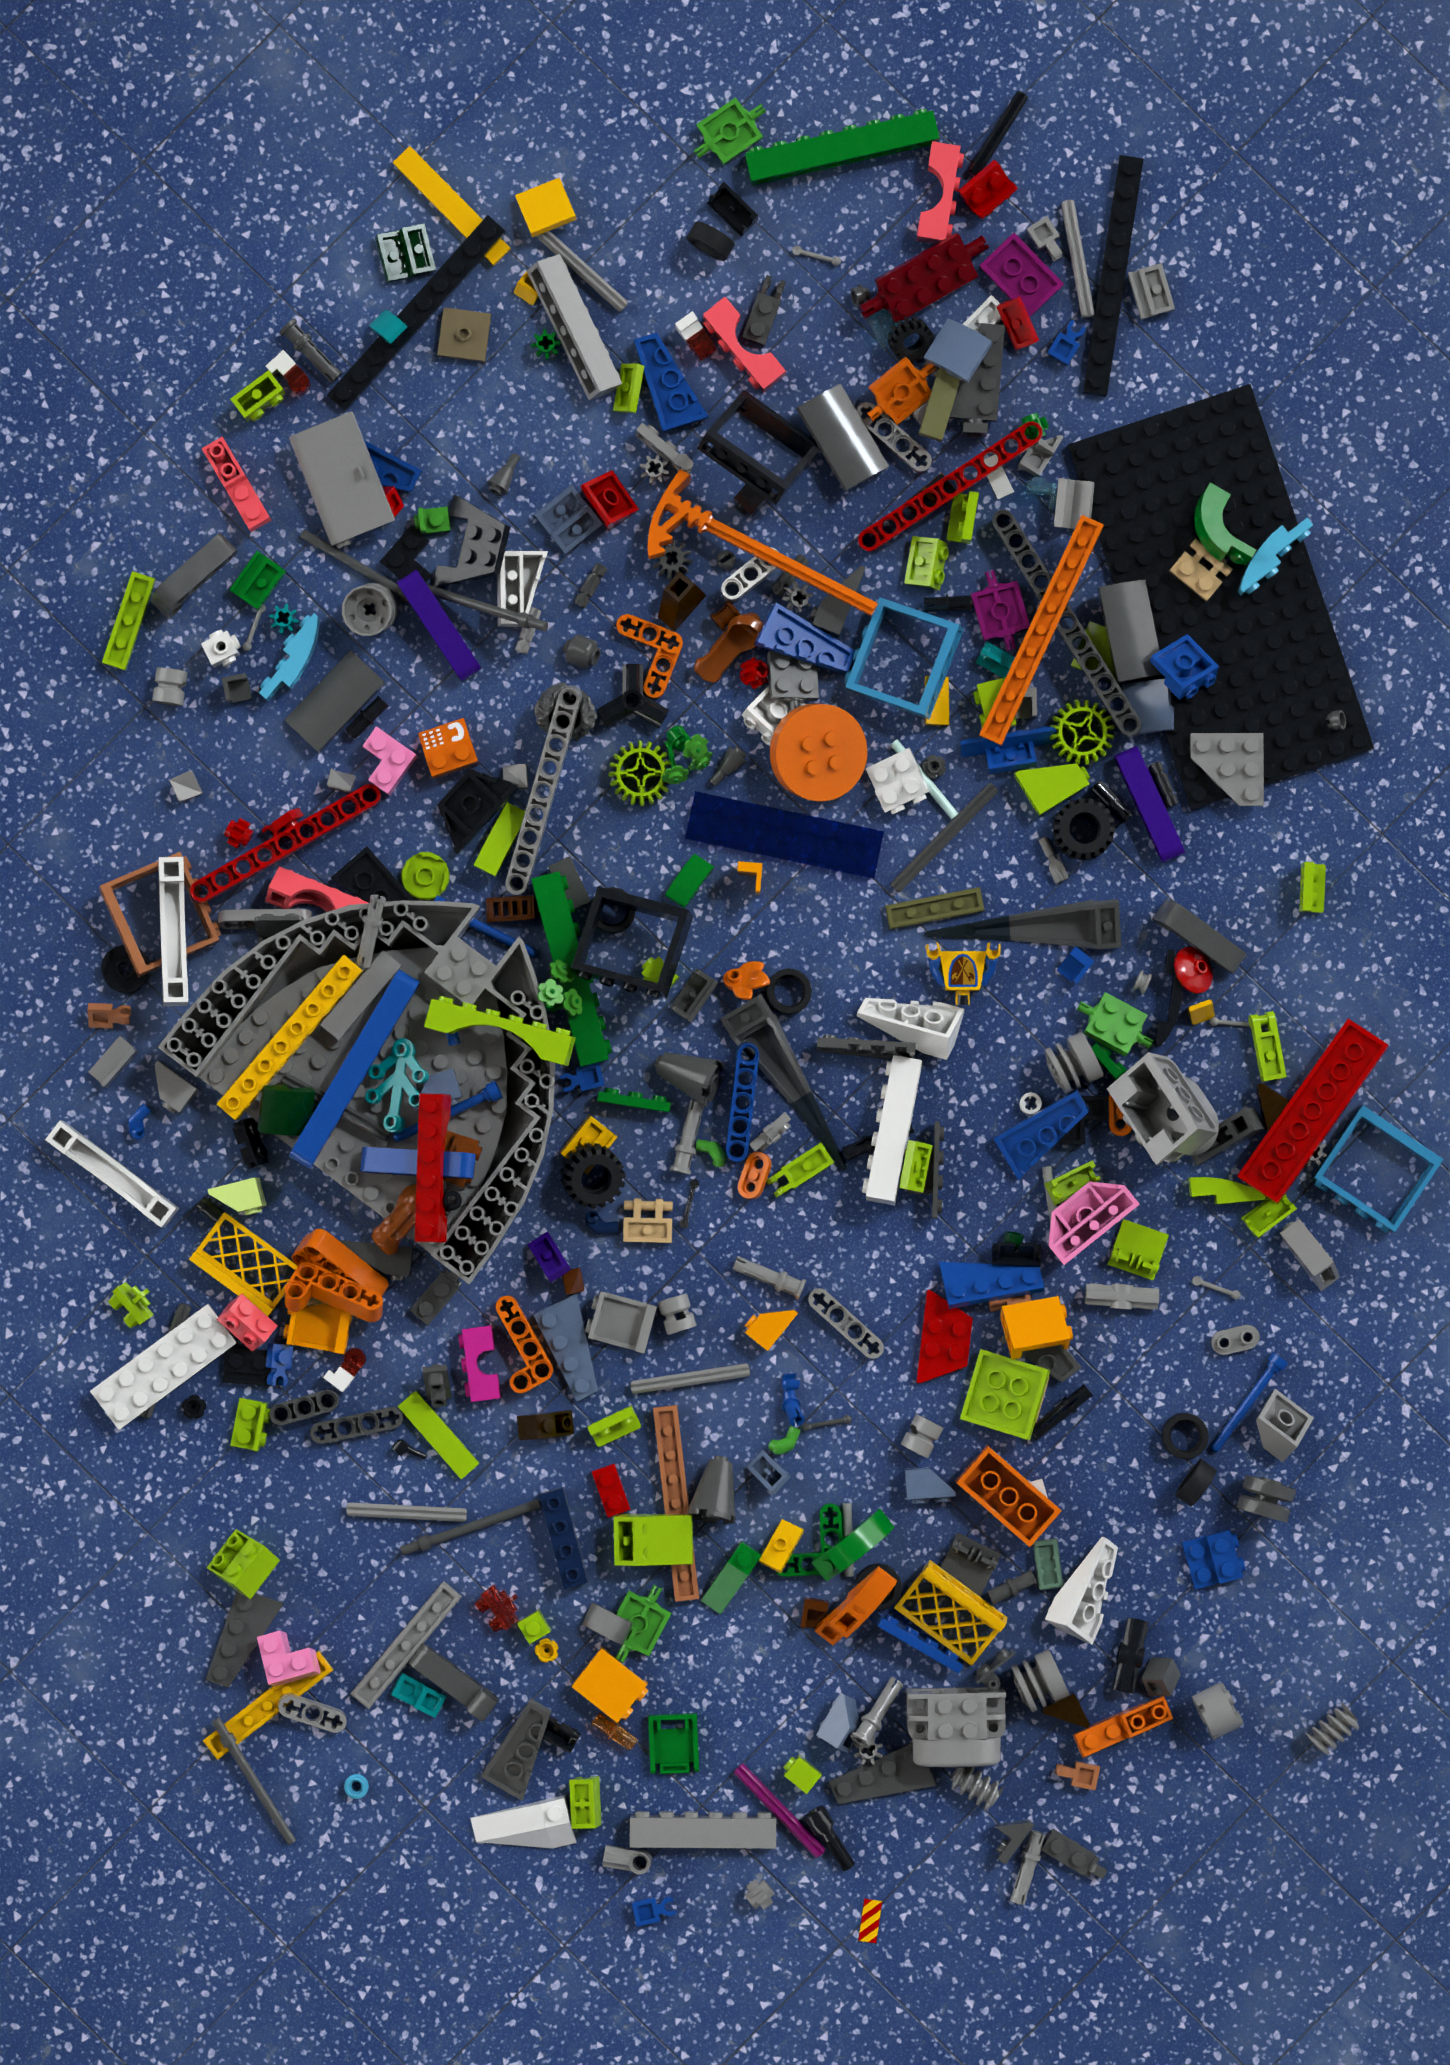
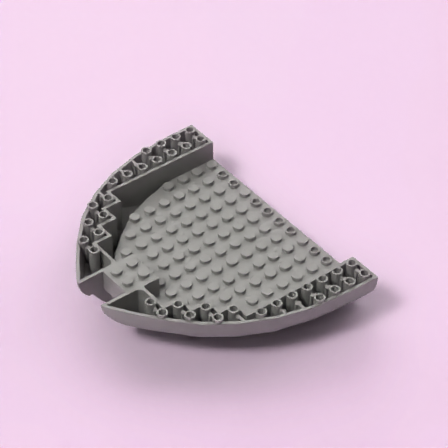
M389 901L384 903L381 916L383 922L378 929L371 964L384 950L402 965L401 971L419 980L420 984L372 1065L381 1064L392 1054L391 1049L394 1042L398 1039L406 1038L413 1042L415 1046L414 1058L422 1069L429 1073V1076L454 1068L463 1097L458 1098L459 1103L483 1092L482 1089L486 1087V1084L494 1080L503 1096L502 1099L496 1102H488L486 1100L449 1119L447 1130L480 1141L479 1146L483 1147L479 1160H475V1173L471 1184L466 1183L464 1188L443 1181L444 1195L449 1191H456L462 1198L461 1206L458 1209L449 1210L445 1208L447 1241L416 1242L431 1253L432 1257L466 1283L470 1284L494 1252L523 1206L543 1159L554 1109L555 1063L540 1059L535 1050L524 1039L511 1031L495 1026H475L458 1031L461 1043L449 1046L445 1033L424 1027L431 999L439 1000V996L454 999L453 1004L462 1006L463 1002L477 1005V1011L485 1013L486 1008L499 1011V1017L509 1019V1015L524 1018V1024L532 1025L533 1021L547 1024L546 1029L550 1030L544 1002L539 1001L537 997L540 992L538 989L539 985L524 941L520 936L497 966L461 940L467 927L479 911V905L447 901ZM369 903L348 905L304 919L260 942L224 970L183 1014L158 1048L224 1096L343 955H346L356 964L365 925L363 919L368 912ZM361 963L360 968L365 972L367 968H363L364 963ZM392 979L340 1040H337L319 1024L267 1086L281 1085V1079L285 1073H288L326 1093ZM404 1046L401 1048L400 1054L404 1052ZM396 1064L385 1072V1076L381 1080L372 1079L369 1073H367L348 1106L383 1125L384 1118L389 1114L392 1089L382 1097L378 1104L367 1102L365 1093L369 1089H376L395 1072ZM406 1064L405 1074L417 1091L421 1093L425 1083L415 1082L412 1079L413 1072ZM379 1068L375 1070V1076L379 1074ZM422 1072L418 1075L419 1080H421L423 1077ZM403 1089L399 1115L405 1120V1129L418 1123L419 1111H415L414 1107L409 1104V1096ZM262 1092L245 1111L257 1122L259 1121ZM375 1092L371 1095V1100L376 1098ZM314 1103L313 1113L318 1106L316 1103ZM340 1118L314 1165L386 1219L396 1207L397 1199L403 1189L409 1185L416 1184L417 1176L360 1172L362 1147L417 1150L418 1133L400 1142H395L393 1140L394 1133H390L385 1141ZM394 1119L390 1121V1127L394 1124ZM276 1135L291 1148L294 1147L300 1137ZM450 1196L448 1198V1204H456V1197ZM415 1226L407 1234L414 1241Z

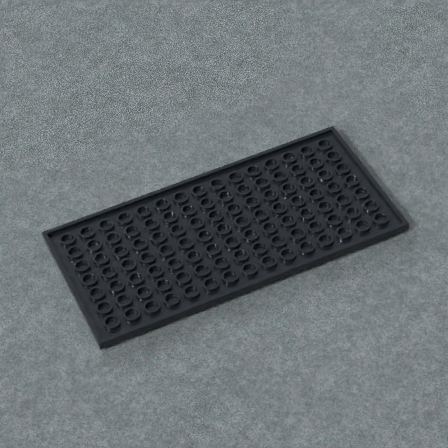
M1251 384L1067 445L1078 480L1094 482L1091 519L1104 524L1098 539L1113 584L1137 580L1146 581L1159 650L1188 634L1219 666L1216 681L1208 688L1204 685L1198 688V692L1192 698L1188 699L1185 696L1179 700L1171 692V705L1174 707V730L1164 731L1190 810L1229 798L1190 759V733H1263L1264 786L1374 749L1304 540L1299 542L1296 539L1290 544L1292 549L1282 557L1277 554V558L1281 561L1277 567L1279 571L1268 580L1264 577L1258 581L1260 586L1249 595L1247 592L1240 595L1238 589L1250 561L1245 566L1233 562L1228 555H1225L1226 564L1233 570L1228 576L1224 575L1221 571L1215 575L1222 583L1207 602L1169 572L1185 551L1192 557L1197 553L1190 547L1195 539L1201 542L1195 528V509L1209 483L1231 494L1222 514L1223 523L1227 531L1235 538L1256 549V552L1281 525L1288 532L1298 525ZM1204 557L1200 559L1199 563L1210 571L1213 568V565ZM1163 675L1146 678V681L1165 679ZM1342 710L1346 718L1345 729H1330L1327 726L1330 720H1326L1328 714L1333 711Z

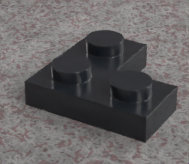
M411 525L381 559L380 563L400 580L417 569L425 583H427L432 574L415 559L430 541Z
M1109 1095L1081 1096L1089 1108V1112L1060 1139V1145L1085 1144V1120H1109Z

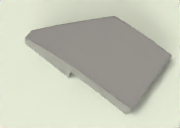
M1058 435L1051 439H1041L1027 450L1018 467L1039 478L1061 443L1063 436Z

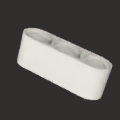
M756 556L753 557L723 582L721 587L723 598L730 602L740 600L778 568L773 565H766L763 560ZM748 569H753L758 573V577L753 581H749L745 578L744 573ZM734 584L738 586L739 592L735 596H730L725 591L726 587Z

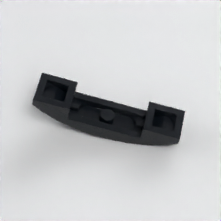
M1170 949L1166 950L1163 973L1164 975L1173 976L1167 1022H1157L1154 1042L1156 1047H1160L1170 1035L1178 1018L1182 1000V985L1177 979L1174 969L1176 955L1174 950Z

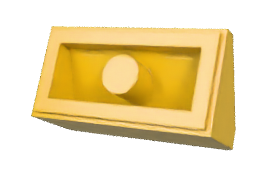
M925 676V677H924V679H925V687H926V685H927V682H928V679H929L930 676ZM946 677L930 720L925 718V726L949 725V677Z

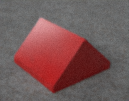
M613 470L580 486L582 493L608 531L639 510Z

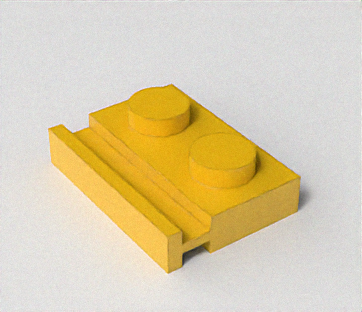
M589 1114L559 1152L569 1159L567 1154L570 1151L572 1153L576 1152L575 1147L578 1145L584 1148V1143H590L592 1146H594V1143H598L602 1147L609 1148L617 1136ZM595 1165L589 1166L584 1172L588 1175Z

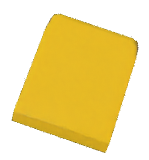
M526 271L517 282L514 294L527 303L534 305L539 296Z
M1210 999L1186 1009L1193 1025L1215 1017L1213 1003Z

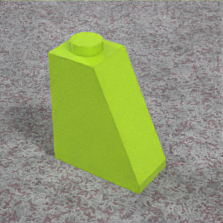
M1077 763L1020 770L1013 775L1038 816L1090 784L1088 782L1090 776L1084 766L1079 767Z

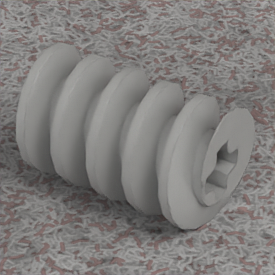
M1343 1702L1341 1703L1343 1711L1338 1708L1334 1709L1336 1717L1330 1714L1326 1715L1328 1724L1322 1720L1319 1721L1321 1730L1313 1726L1311 1728L1313 1736L1305 1733L1317 1749L1326 1755L1330 1754L1328 1745L1334 1749L1337 1748L1335 1739L1343 1743L1345 1741L1343 1733L1348 1736L1352 1735L1350 1727L1356 1730L1359 1729L1358 1720Z
M957 1767L950 1778L953 1781L951 1789L954 1790L957 1786H961L960 1795L969 1791L968 1800L976 1796V1805L978 1806L984 1801V1810L987 1811L997 1801L1004 1786L998 1790L999 1783L997 1781L990 1784V1776L981 1779L982 1771L979 1770L973 1774L974 1767H967L966 1769L965 1767Z

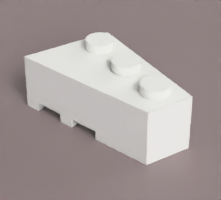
M505 551L501 571L497 575L498 607L516 613L525 612L529 614L548 551ZM498 617V627H520L516 622Z

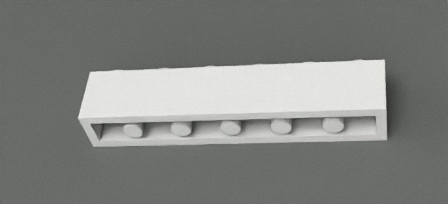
M893 1055L892 1062H887L885 1075L889 1076L888 1085L883 1084L881 1099H885L883 1109L878 1108L876 1122L880 1123L879 1131H874L871 1146H875L874 1156L869 1155L867 1169L871 1170L869 1179H864L862 1193H866L867 1201L895 1206L922 1069V1060Z

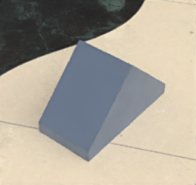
M764 1450L746 1467L773 1495L790 1478V1475Z

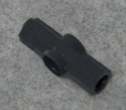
M1127 1617L1123 1641L1120 1642L1116 1664L1118 1665L1113 1690L1134 1694L1138 1670L1141 1668L1144 1658L1145 1647L1143 1646L1147 1634L1148 1621Z

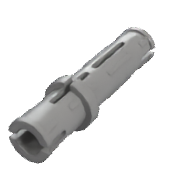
M375 894L370 895L368 912L363 919L365 925L356 960V965L359 967L361 963H364L363 968L371 967L378 929L383 922L381 916L386 898L380 896V900H378L379 895Z
M1030 1830L1026 1848L1021 1854L1023 1856L1022 1863L1010 1897V1901L1025 1905L1037 1861L1041 1859L1039 1854L1046 1835L1042 1832Z

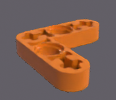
M624 614L618 618L616 623L619 634L657 649L643 688L647 697L658 699L665 693L682 650V637L678 633L630 614ZM627 619H630L631 625L637 628L638 623L643 624L639 630V637L634 636L635 630L628 629L627 632H624L623 626L620 625L621 622H626ZM646 628L655 629L657 636L654 640L647 641L643 638V631ZM661 632L666 633L663 636L665 639L671 640L672 637H675L676 642L679 644L678 647L674 646L672 649H668V644L661 641V646L656 645L660 640ZM660 659H667L670 662L668 671L660 672L656 668V664ZM654 672L658 676L666 677L665 681L660 679L658 683L661 691L651 694V689L648 688V685H653L656 680L655 676H651Z

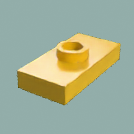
M782 1519L759 1562L782 1573L804 1530Z

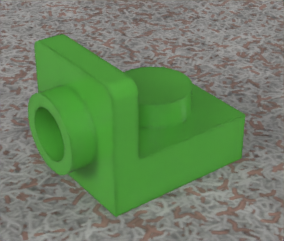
M448 506L429 509L418 508V514L414 515L415 527L420 529L422 535L451 532Z

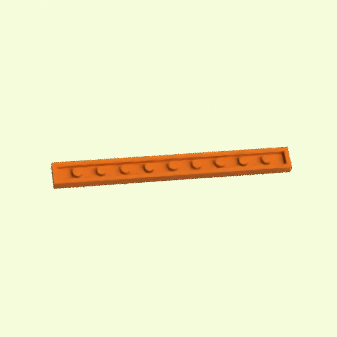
M1081 515L979 734L980 737L1002 746L1104 524Z

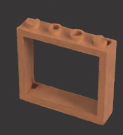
M178 852L168 857H182V854ZM184 856V885L190 896V888L197 881V878L192 879L189 872L192 869L187 857ZM158 861L102 884L99 887L138 977L161 968L162 960L158 959L147 965L145 964L113 891L158 872ZM201 886L194 890V894L198 898H201L199 892L202 891ZM192 898L191 901L208 938L186 947V957L217 944L220 940L218 936L221 935L218 924L216 922L212 923L208 915L212 913L208 902L198 904Z

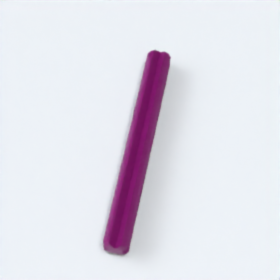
M740 1764L734 1771L735 1775L814 1857H820L824 1853L825 1847L745 1764Z

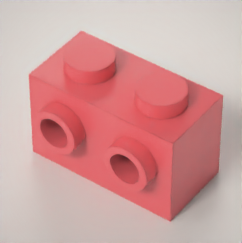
M240 1294L231 1301L216 1319L252 1352L265 1343L278 1326L243 1294Z

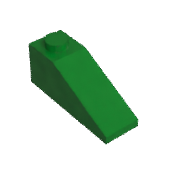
M741 1540L701 1601L721 1614L762 1554Z

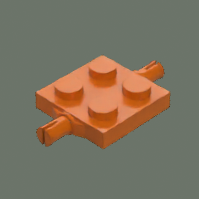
M907 357L900 360L868 387L878 404L867 413L869 418L874 421L884 412L896 425L900 424L929 400L931 390L928 387L926 377L937 370L936 367L928 363L921 370H918Z

